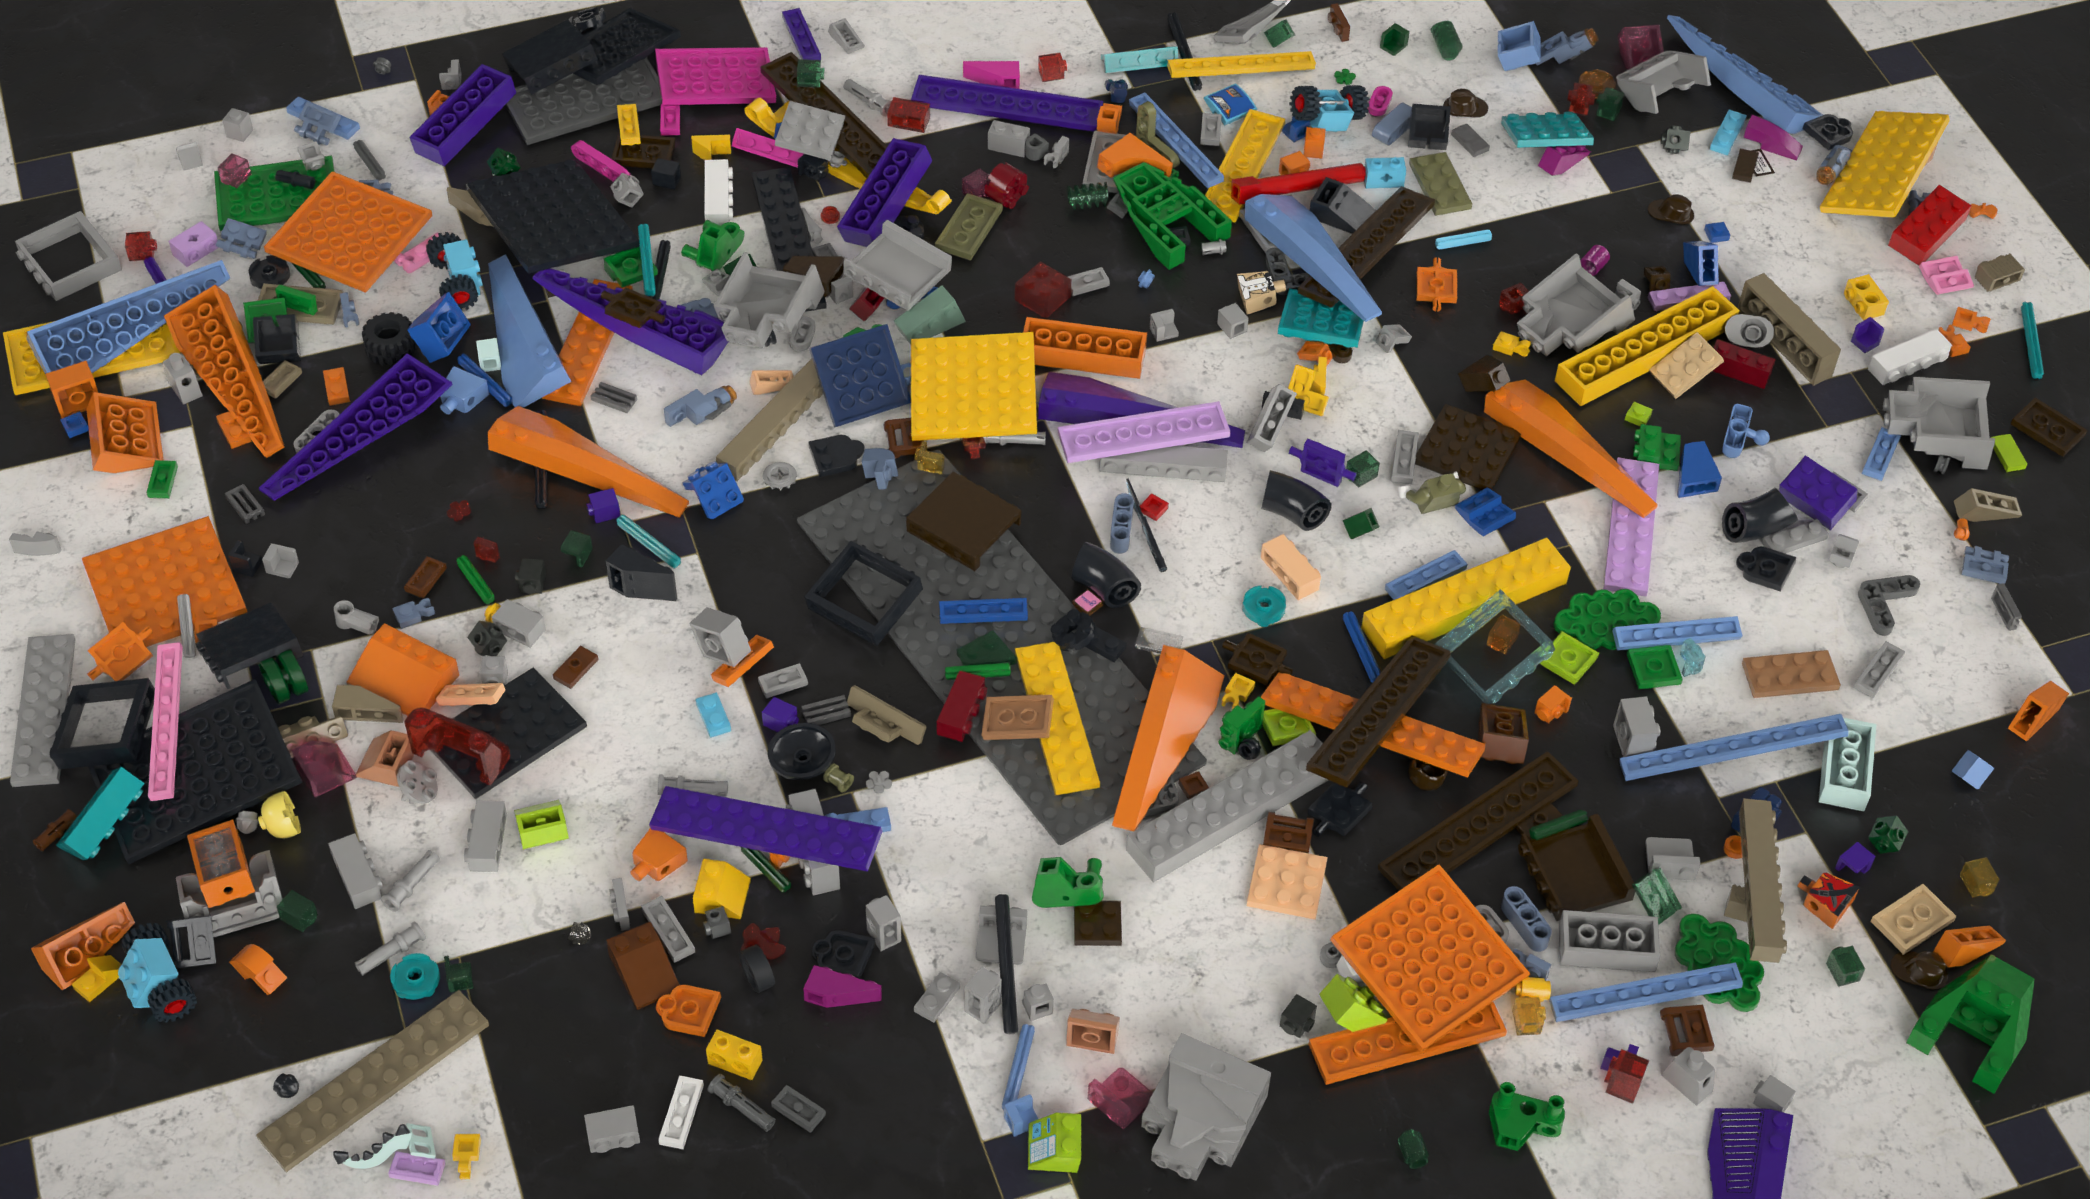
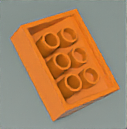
M93 392L87 407V418L94 471L108 473L126 472L150 468L154 466L155 460H163L156 402Z
M384 623L369 640L347 680V685L361 686L399 705L403 714L419 722L436 703V698L445 685H452L459 677L456 659Z

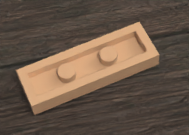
M503 683L445 685L436 700L439 706L492 705L499 701L505 692V687Z

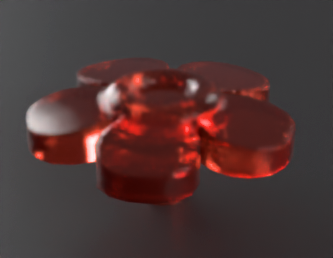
M462 500L460 504L457 501L451 503V509L447 511V516L449 518L454 517L456 521L463 519V515H469L471 509L468 501Z

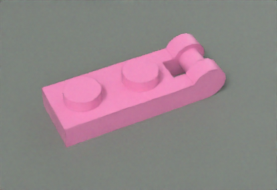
M434 235L404 254L400 253L394 262L399 266H403V270L407 273H412L430 262L426 244H428L429 239L433 240L432 237Z

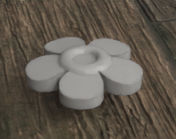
M872 771L869 774L870 780L866 781V787L874 789L875 793H883L884 788L889 789L892 786L889 773L886 771L880 772L879 775L876 771Z

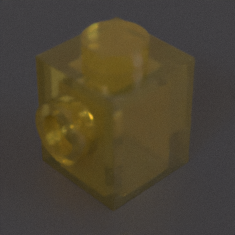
M1987 857L1965 862L1960 873V877L1972 897L1992 894L1999 882V878Z
M1530 996L1515 998L1512 1013L1517 1036L1541 1034L1544 1021L1546 1020V1010L1544 1006H1541L1540 998Z

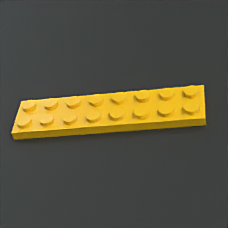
M1249 109L1218 169L1224 175V182L1210 187L1205 195L1234 223H1236L1239 212L1245 204L1239 205L1231 198L1232 179L1250 176L1258 179L1285 125V118Z
M1055 642L1015 648V656L1026 695H1052L1054 699L1049 738H1039L1055 796L1100 788L1099 777L1060 646Z

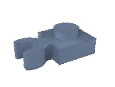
M429 598L421 600L417 605L411 601L392 608L401 629L422 622L421 616L428 617L435 614L434 607L431 606Z

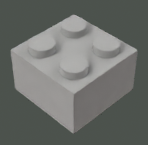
M706 607L689 623L703 657L735 667L751 652L748 638L741 627V621L734 615Z
M1647 696L1621 699L1613 727L1623 757L1652 752L1656 749V740L1660 736V726L1658 723H1655L1653 706L1649 704Z

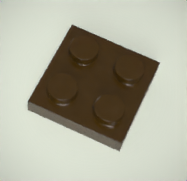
M1100 901L1094 905L1074 906V945L1122 946L1121 901Z

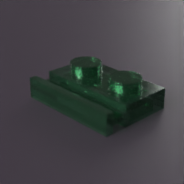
M1661 867L1654 868L1652 872L1647 873L1632 884L1648 916L1658 917V925L1682 908Z

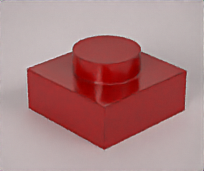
M1151 493L1139 507L1144 515L1157 521L1166 512L1169 503Z

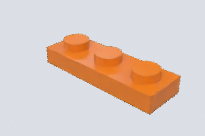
M755 635L748 642L751 652L735 667L722 664L711 674L713 681L729 687L774 648L772 641Z

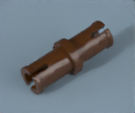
M67 809L55 822H50L47 825L48 828L33 840L34 845L39 850L44 851L54 840L60 839L64 835L63 832L77 818L76 814Z

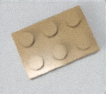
M1697 332L1650 368L1649 371L1677 399L1722 364L1724 360Z
M1922 884L1874 915L1871 922L1904 955L1954 922L1956 915Z

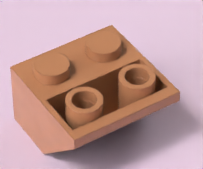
M390 730L373 738L355 774L356 777L399 787L397 782L398 769L408 760H412L416 753L413 736Z

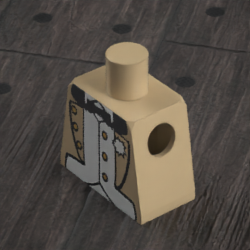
M1268 271L1237 274L1238 289L1247 315L1274 306L1276 304V293L1286 291L1284 279L1273 282Z

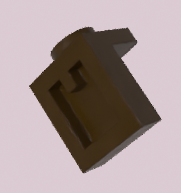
M1664 266L1644 267V276L1650 281V292L1670 289L1671 273Z

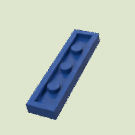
M1027 598L939 601L940 624L1028 621Z

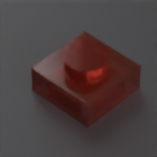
M480 537L476 538L474 541L476 556L482 560L496 563L499 558L497 543Z

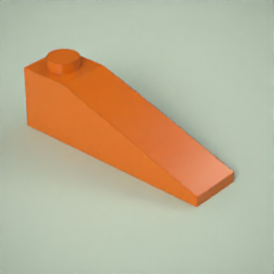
M122 902L32 947L31 950L44 973L61 990H64L90 969L87 958L105 956L104 954L135 924V921L126 903Z

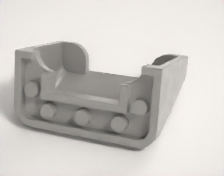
M270 850L253 855L249 861L255 892L245 897L225 902L220 906L208 908L197 874L188 873L177 876L176 883L184 918L211 915L213 937H217L281 917L285 908Z

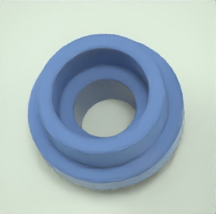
M1150 269L1147 272L1143 271L1137 280L1140 282L1139 287L1147 289L1152 283L1155 275L1152 274Z

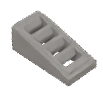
M846 18L829 25V34L848 54L864 48L865 45Z

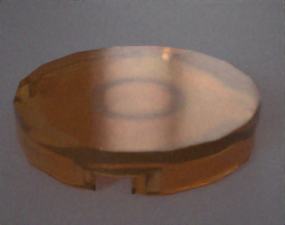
M1598 69L1592 72L1585 71L1580 75L1578 81V88L1581 93L1593 99L1610 97L1616 87V81L1613 80V76L1606 71Z

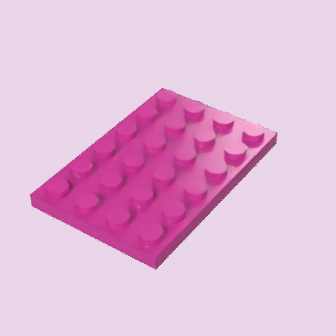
M767 47L655 49L662 105L749 104L756 98H762L766 103H776L775 87L761 73L760 69L761 66L770 62Z

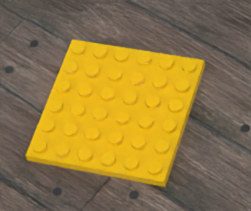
M1033 332L911 339L912 441L1037 434Z

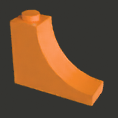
M1129 133L1099 154L1097 168L1112 178L1145 162L1164 171V175L1170 177L1173 163L1132 133Z

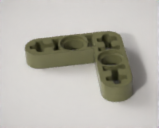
M1146 101L1138 106L1136 137L1172 162V168H1175L1180 164L1179 157L1171 148L1155 136L1156 109L1151 102Z

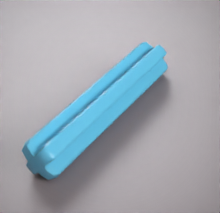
M1487 229L1436 239L1435 246L1438 250L1487 242L1492 239V233Z

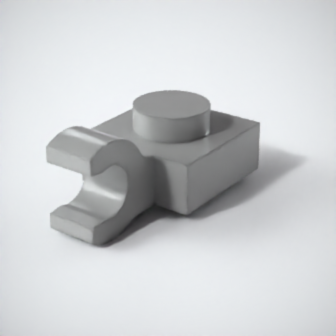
M1062 136L1058 142L1054 143L1052 153L1044 156V165L1049 161H1053V168H1056L1058 163L1061 164L1069 153V138Z

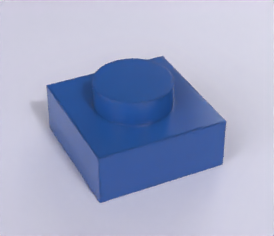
M1724 222L1705 224L1704 231L1710 243L1729 241L1730 233Z
M81 412L60 419L69 438L89 431Z

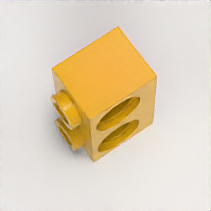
M1869 274L1847 281L1844 296L1849 300L1863 321L1869 317L1875 318L1885 314L1889 300Z
M716 1030L706 1048L708 1064L753 1080L763 1061L760 1045L720 1030Z

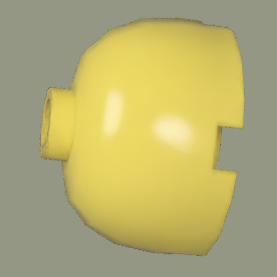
M286 791L278 792L268 797L261 808L262 816L258 817L259 824L263 830L267 829L272 836L282 839L301 833L299 818L294 814V804Z

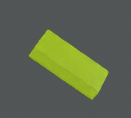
M2011 434L1991 437L1995 438L1993 449L2006 472L2026 469L2027 462Z

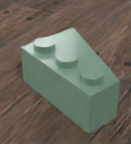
M943 286L937 288L915 304L909 311L904 312L893 320L899 332L910 345L911 339L931 338L966 322L955 299Z

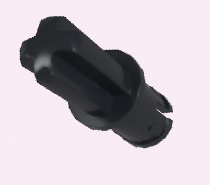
M283 170L276 171L275 179L277 181L289 183L293 187L301 186L313 189L315 186L314 177L301 175L297 171L294 173Z

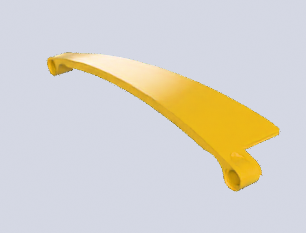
M756 98L745 108V114L756 125L774 137L776 124L782 122L789 101L773 113L762 98ZM846 157L844 160L847 161V165H841L838 168L832 167L828 161V173L859 189L862 188L867 178ZM916 187L904 206L932 214H939L952 202V199L943 190H938L931 196Z

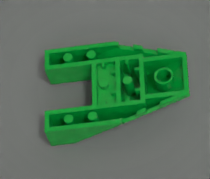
M1145 162L1113 177V181L1133 222L1155 257L1168 270L1185 261L1186 245L1165 225L1184 216L1211 242L1219 241V239L1223 241L1231 237L1232 220L1196 187H1188L1182 184L1180 179L1176 177L1170 178L1164 175V171Z
M1989 955L1938 991L1915 1024L1906 1043L1929 1055L1950 1022L1990 1045L1991 1049L1972 1081L1994 1094L2027 1040L2035 978L1994 955Z

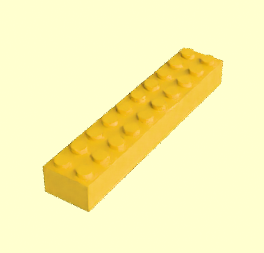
M1712 286L1558 364L1555 382L1580 406H1583L1649 372L1650 368L1698 332L1706 341L1724 333L1726 322L1732 316L1739 314L1740 310Z
M1544 538L1368 610L1363 614L1361 629L1382 658L1386 659L1397 654L1411 636L1429 641L1567 584L1571 567L1550 540Z

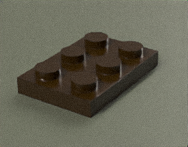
M618 133L611 158L621 166L653 168L658 158L672 160L676 141L672 137L640 135L641 144L621 145L620 133Z
M2034 398L2011 421L2012 426L2062 457L2088 431L2037 398Z

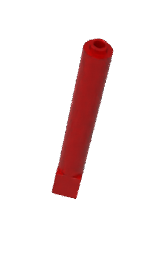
M1355 163L1258 179L1253 176L1232 179L1231 198L1240 205L1245 204L1246 200L1260 194L1283 195L1319 189L1326 177L1345 185L1359 183L1365 180L1366 169L1362 163Z

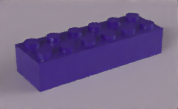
M482 64L409 137L415 153L445 166L516 94L512 77Z
M895 138L892 139L837 226L845 242L867 247L882 234L884 222L889 220L894 223L933 161L925 145Z

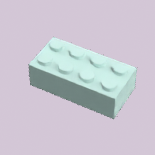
M1843 718L1848 728V736L1824 741L1819 802L1865 811L1871 796L1876 724Z

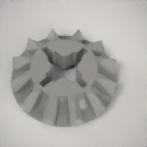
M785 462L772 463L763 472L765 485H769L772 490L779 488L781 491L783 487L790 488L791 484H795L797 477L795 468ZM779 472H781L782 475L781 480L778 479Z

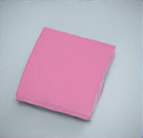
M1958 256L1922 262L1919 265L1923 277L1937 295L1974 287L1968 269L1963 270Z

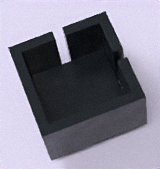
M1412 104L1408 147L1425 149L1426 145H1429V149L1446 150L1449 137L1451 106Z
M295 314L277 315L276 320L279 327H276L272 316L253 317L255 356L259 364L282 363L285 360L288 362L301 361L299 324Z

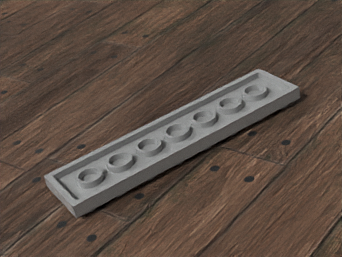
M74 634L28 637L10 778L12 787L59 784L61 769H58L50 758L49 752L55 739V733L59 728L61 715L65 710L70 692L75 648Z

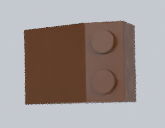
M1481 703L1478 742L1486 744L1485 751L1481 757L1490 761L1496 759L1509 764H1524L1529 741L1526 711L1524 709Z
M651 921L606 940L609 956L637 1010L657 1002L661 996L671 994L672 990L679 986L663 945Z

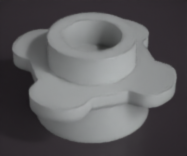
M834 151L829 164L832 167L838 168L841 165L846 166L847 161L844 160L845 156L841 152Z

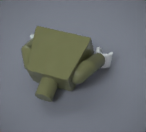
M1455 471L1453 474H1444L1426 480L1417 492L1411 490V485L1398 486L1400 498H1407L1417 504L1421 514L1458 504L1460 495L1466 491V486L1459 479L1457 471Z

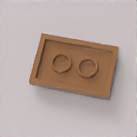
M1053 696L987 697L982 728L983 740L1049 738L1054 702Z

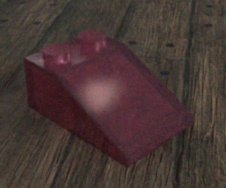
M1660 25L1624 27L1618 34L1620 54L1626 70L1664 52Z

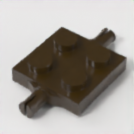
M625 288L617 294H611L605 290L601 293V299L610 302L605 306L604 314L638 328H641L649 320H655L661 324L665 321V315L657 313L661 309L660 301L629 288Z
M1248 633L1239 644H1234L1228 640H1225L1223 643V649L1234 653L1228 663V669L1266 686L1278 672L1289 675L1293 673V669L1282 665L1283 660L1287 656V650Z

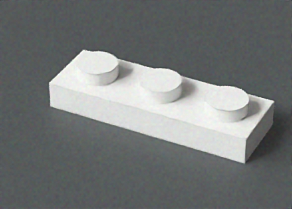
M679 1075L659 1137V1145L684 1149L704 1086L703 1080Z

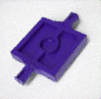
M1307 439L1304 443L1303 451L1293 446L1289 450V454L1300 459L1301 472L1331 485L1339 487L1342 477L1352 481L1356 478L1357 473L1345 468L1346 454L1319 442Z

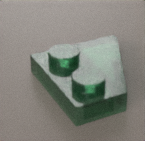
M994 630L957 649V656L966 666L1010 662V665H1015L1017 663V657Z

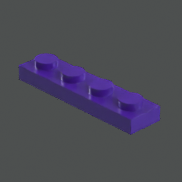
M800 8L782 11V18L803 64L820 61L821 53Z

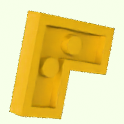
M1296 364L1288 389L1297 393L1295 398L1305 400L1304 411L1323 416L1329 396L1310 390L1316 370Z

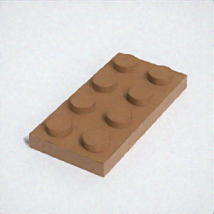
M1828 650L1748 657L1742 660V666L1753 698L1839 690L1841 686Z

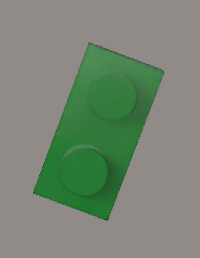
M280 284L275 289L277 298L286 299L287 308L313 316L318 311L315 295Z
M155 460L146 492L148 498H170L178 468L176 461Z

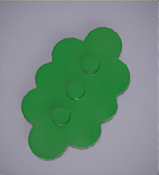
M1601 589L1597 590L1592 596L1587 593H1577L1572 596L1568 609L1557 613L1554 619V628L1559 634L1563 631L1593 650L1598 649L1601 645L1609 650H1615L1616 644L1612 632L1614 627L1659 623L1661 612L1655 604L1640 602L1638 596L1629 589H1620L1614 594L1608 590Z
M1699 914L1684 916L1679 924L1681 939L1675 946L1677 961L1686 966L1687 971L1736 962L1743 981L1742 988L1703 995L1704 998L1714 1004L1729 1002L1732 1007L1741 1012H1749L1757 1008L1760 1002V991L1757 986L1761 984L1764 978V968L1759 961L1750 960L1749 944L1737 939L1735 928L1727 922L1717 921L1710 924L1704 916Z

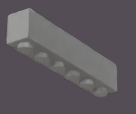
M1172 446L1104 457L1100 460V472L1225 482L1228 450Z

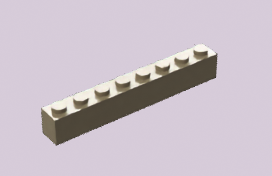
M812 358L716 456L717 463L728 464L735 481L746 475L755 462H759L762 455L773 447L779 437L784 436L787 429L798 421L803 412L809 410L812 403L822 396L823 391Z
M1743 798L1739 811L1750 960L1779 963L1782 954H1786L1787 940L1783 939L1785 921L1781 919L1784 911V903L1780 902L1782 883H1778L1781 868L1776 862L1779 856V847L1775 846L1777 829L1773 827L1776 820V812L1772 811L1771 801Z

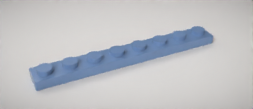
M1146 93L1129 99V105L1136 113L1138 112V106L1146 101L1154 105L1156 109L1155 133L1178 155L1179 159L1207 189L1224 182V175Z
M1735 962L1552 996L1549 1002L1555 1021L1560 1022L1742 988L1743 981Z

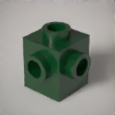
M497 148L487 161L493 176L511 174L512 172H518L521 168L514 154Z
M1897 815L1877 818L1868 838L1879 853L1900 851L1908 830Z

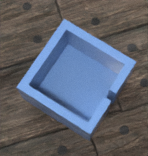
M1534 21L1498 31V57L1504 71L1541 62V37Z

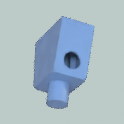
M454 366L446 378L453 385L441 395L443 404L440 408L446 414H451L454 409L468 413L489 395L487 380Z

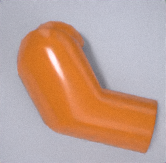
M1959 519L1957 521V528L1954 531V537L1965 541L1969 538L1970 534L1968 520Z

